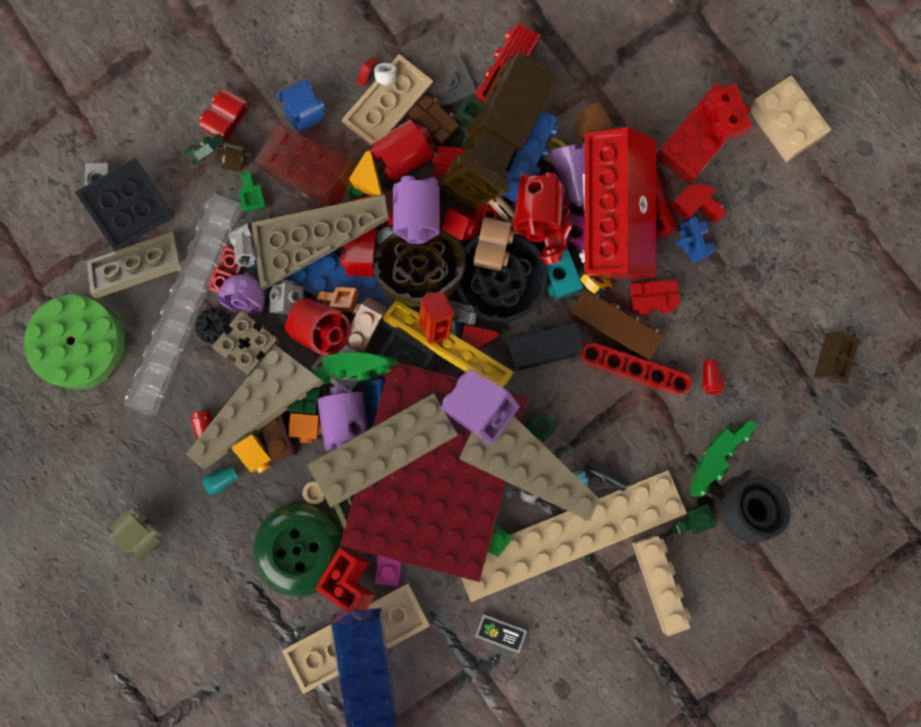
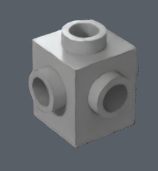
M287 280L281 281V284L272 285L270 313L288 316L295 302L299 299H304V287L296 286L294 281Z

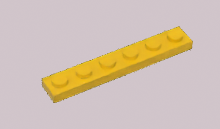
M395 301L384 314V322L465 372H468L470 369L501 388H504L512 377L513 371L451 333L448 339L428 344L424 332H422L419 325L420 314L404 304Z

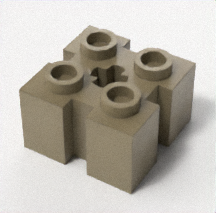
M240 311L230 324L233 328L229 335L222 333L212 348L230 361L236 358L237 360L234 362V365L249 376L272 346L275 344L279 347L281 342L264 328L258 332L257 330L260 325ZM245 341H249L248 343L251 344L249 348H243Z

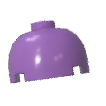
M249 273L229 277L223 283L218 295L220 296L218 300L224 307L234 312H237L238 308L247 310L245 314L249 316L261 314L266 299L265 290L260 288V282L256 280L254 275Z

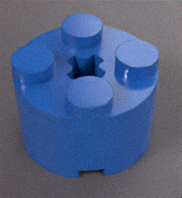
M308 79L300 80L277 93L279 103L284 102L285 104L284 109H282L292 127L298 130L299 134L322 122L325 118L323 113L325 106L319 97L315 98L312 93L313 87Z

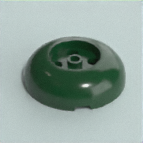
M293 503L282 506L269 514L256 532L253 542V560L256 570L262 580L280 594L291 597H306L319 593L315 589L338 549L346 548L340 546L344 532L338 521L328 511L317 505ZM292 529L299 530L300 536L297 539H293L290 536ZM312 542H316L319 545L317 552L310 551L309 546ZM295 546L301 548V554L296 555L294 553ZM280 548L286 551V556L283 559L277 556V550ZM298 562L305 564L303 572L297 571L296 564Z

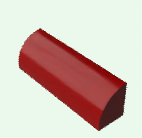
M656 168V240H660L679 233L680 228Z

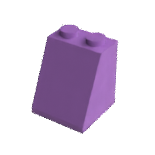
M469 369L466 374L459 378L453 392L444 398L441 409L482 440L492 445L520 406L508 391Z

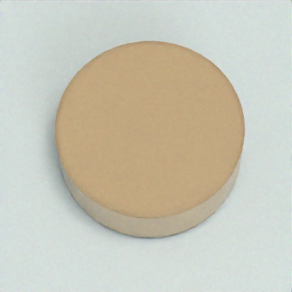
M311 481L304 486L303 498L309 504H319L325 500L316 481Z

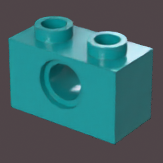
M567 249L562 254L560 262L546 265L548 281L546 289L549 296L554 297L555 302L580 293L583 289ZM561 270L565 278L561 280L556 279L553 276V271Z

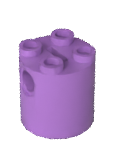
M404 176L401 178V182L393 186V233L404 238L408 243H425L440 232L438 180L427 178L423 181L415 180L413 176Z
M348 385L330 388V396L317 399L326 451L335 450L369 430L363 392H352L349 390Z

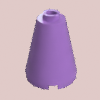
M585 143L549 151V156L561 183L564 185L569 202H575V207L584 205Z

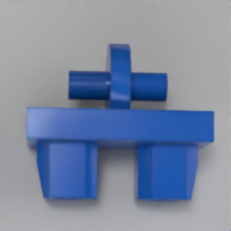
M697 217L679 225L681 240L675 242L677 248H684L691 264L715 252L713 243L711 241L704 242L702 236L708 233L706 221H698Z

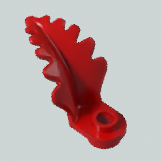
M565 193L561 231L557 236L544 240L546 247L540 254L541 260H544L546 265L560 262L562 254L568 249L567 237L572 224L566 220L570 214V209H566L569 205V201H567L569 197Z

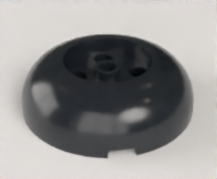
M514 234L512 244L507 243L505 252L509 253L508 261L512 263L511 268L506 269L502 266L501 271L489 269L491 272L490 276L483 277L481 271L485 268L474 265L480 237L478 236L464 248L465 273L457 287L462 302L472 305L478 317L491 322H511L526 316L538 305L547 285V268L544 260L540 258V251L527 238ZM459 260L455 269V278H457V268H460ZM503 276L505 280L503 283H500V281L497 282L496 278ZM518 281L520 288L513 290L510 285L511 282ZM492 289L499 291L497 298H492L489 295Z

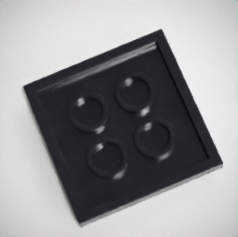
M137 157L75 191V194L114 251L174 218V215Z

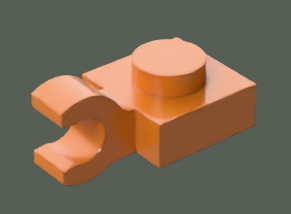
M335 287L334 293L319 292L317 301H323V305H327L337 311L353 313L359 291L356 288Z

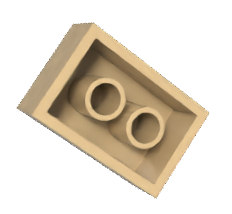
M792 75L756 98L749 106L752 110L750 113L785 162H788L823 139L831 131L828 124Z

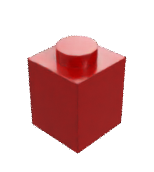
M462 207L448 208L441 229L460 240L475 239L479 233V225L482 218Z

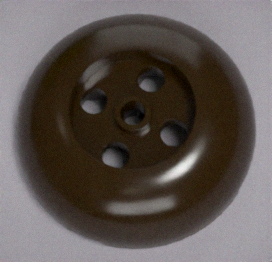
M440 229L438 235L421 244L408 243L404 238L393 233L380 244L374 255V276L381 290L394 301L408 306H421V299L428 293L444 292L447 298L457 289L465 273V253L460 242L453 235ZM459 260L460 268H457V278H455V269ZM403 269H407L409 272L405 273Z

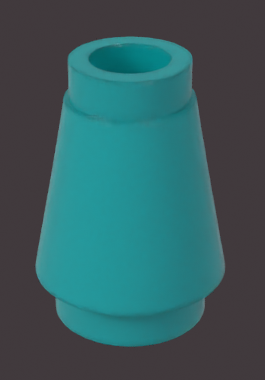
M231 466L205 474L206 477L201 480L209 495L214 493L217 495L234 480L238 479V476Z

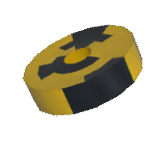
M585 264L579 270L580 280L594 294L605 296L612 289L610 279L585 275Z

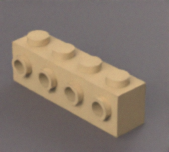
M652 535L632 542L662 632L670 636L690 629L688 622L691 621V616L687 607L683 608L680 600L683 598V593L679 584L675 585L673 579L675 570L672 563L667 562L665 556L667 547L664 540L659 539V536Z

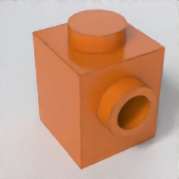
M290 414L288 437L299 438V443L313 444V439L319 440L320 435H323L320 416Z

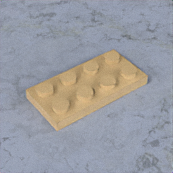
M400 54L391 63L397 68L396 80L387 86L381 85L376 80L342 119V123L370 146L394 130L433 86V81Z

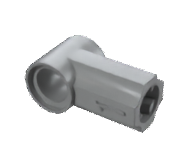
M248 222L229 232L230 242L234 246L235 263L240 267H251L255 264L254 260L256 259L252 224Z

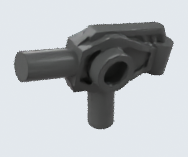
M448 300L447 304H450L453 311L450 333L456 336L455 322L475 324L477 312L474 311L472 305Z

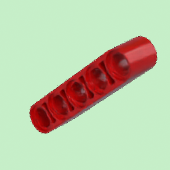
M589 343L584 346L579 356L581 362L586 366L672 395H681L691 387V379L685 373L596 343ZM588 349L594 350L597 355L596 359H587L585 351ZM613 356L618 360L616 368L608 365V357ZM630 364L639 366V375H633L630 372ZM653 371H658L661 374L662 380L660 383L653 381L651 377ZM675 378L682 380L684 384L682 390L674 387Z

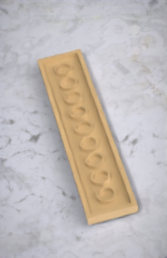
M669 470L627 486L624 491L617 490L600 497L590 521L566 511L510 534L509 536L513 540L499 558L487 553L480 582L461 578L470 602L687 514Z

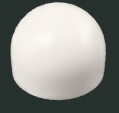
M381 63L374 68L375 78L381 85H391L397 78V68L391 63Z

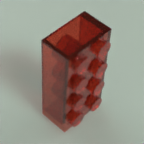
M280 124L276 126L254 161L268 175L328 206L340 203L352 184L349 177L356 168L350 159Z

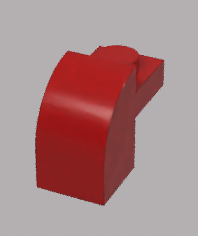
M696 184L686 188L671 204V207L685 221L698 209L714 224L726 214L723 210V205L711 198L716 190L704 184Z

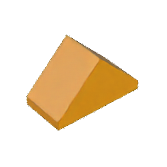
M367 151L349 177V180L354 188L371 197L384 195L375 158L371 151Z

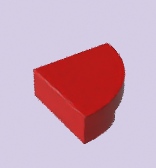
M372 56L362 64L357 80L359 85L365 86L370 79L368 78L371 70H374L379 63L377 58Z

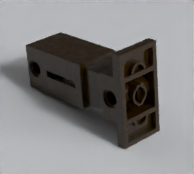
M520 52L500 67L466 133L470 140L464 152L453 158L446 174L437 179L440 191L470 210L508 193L511 184L506 182L510 173L505 168L512 155L522 150L557 81V78L548 69L540 67L529 56Z

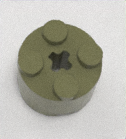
M127 508L106 529V532L111 533L109 536L126 553L130 554L133 551L137 555L134 559L141 562L162 541L160 537L163 533L155 525H147L144 522L147 517L138 509Z

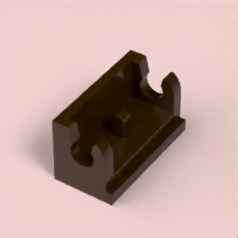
M842 332L827 333L814 377L830 379L829 382L848 383L860 339Z

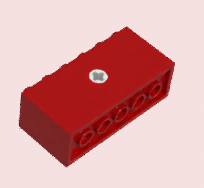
M629 127L585 133V249L579 255L582 258V263H585V275L610 280L656 278V140Z

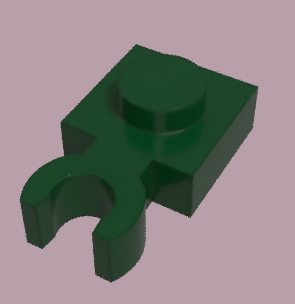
M542 410L526 427L543 443L559 425Z

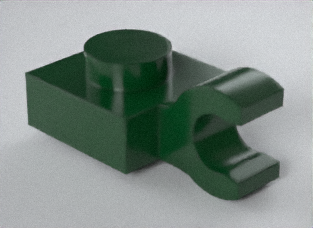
M219 134L212 138L206 136L198 143L199 146L190 145L183 153L185 155L189 152L194 154L195 159L191 163L196 164L213 152L224 140Z
M708 504L686 511L687 519L672 525L675 533L679 534L690 529L693 534H698L717 526Z

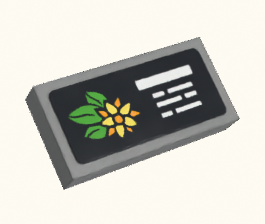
M482 614L475 637L520 653L527 630Z

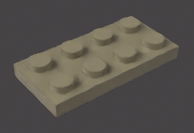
M173 231L88 260L87 270L90 294L93 298L97 299L182 269L177 239Z

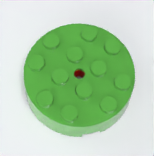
M80 295L60 296L42 305L30 319L24 337L25 354L35 373L51 384L70 389H88L106 381L116 366L121 364L126 346L124 329L118 317L99 302Z

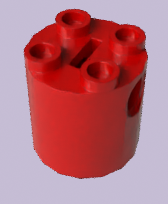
M411 120L406 121L382 139L372 143V148L370 149L376 163L380 161L384 167L382 173L388 182L393 180L396 183L406 174L414 172L434 159V140L426 127Z
M545 173L543 176L523 174L520 177L514 230L518 234L527 237L528 240L541 242L547 238L557 236L561 231L565 188L557 180V175L553 173Z
M299 299L288 314L285 330L296 342L303 344L320 355L329 356L338 353L348 342L350 323L347 317L340 311L323 305L317 300Z

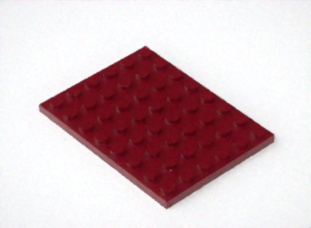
M403 363L392 366L391 371L386 376L373 428L432 394L435 395L442 406L444 398L456 388L459 378ZM509 392L520 406L513 416L521 423L528 397ZM446 414L457 436L354 494L340 546L480 582L506 481L459 459L471 431Z

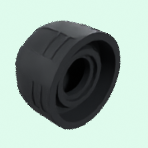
M752 477L732 487L726 493L722 502V520L725 527L737 539L748 543L763 542L779 536L786 530L790 521V506L786 495L777 484L763 477Z

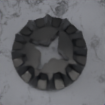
M210 308L202 311L199 317L196 318V326L194 328L197 336L202 341L214 344L222 333L226 335L231 333V319L223 310ZM208 319L212 320L213 322L219 321L216 325L217 331L219 333L212 329L207 330V328L210 326L208 323Z

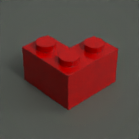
M339 548L315 589L348 615H364L375 596L358 582L369 561L353 549Z

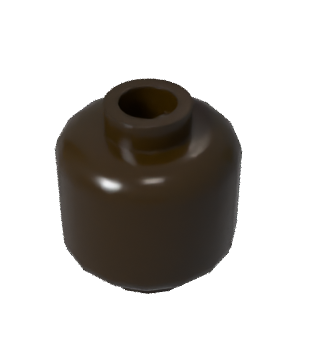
M224 141L223 145H219L216 163H220L221 169L241 172L244 165L249 166L250 153L246 152L245 144Z

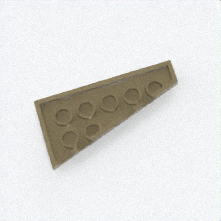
M380 195L252 222L260 288L262 290L269 288L389 220L386 196Z
M274 344L188 450L186 455L201 468H208L227 454L229 448L247 438L246 436L254 430L259 431L285 412L291 403L297 399H303L307 396L306 393L315 386L318 388L324 382Z
M514 416L492 445L471 432L459 457L462 461L588 521L591 520L600 500Z

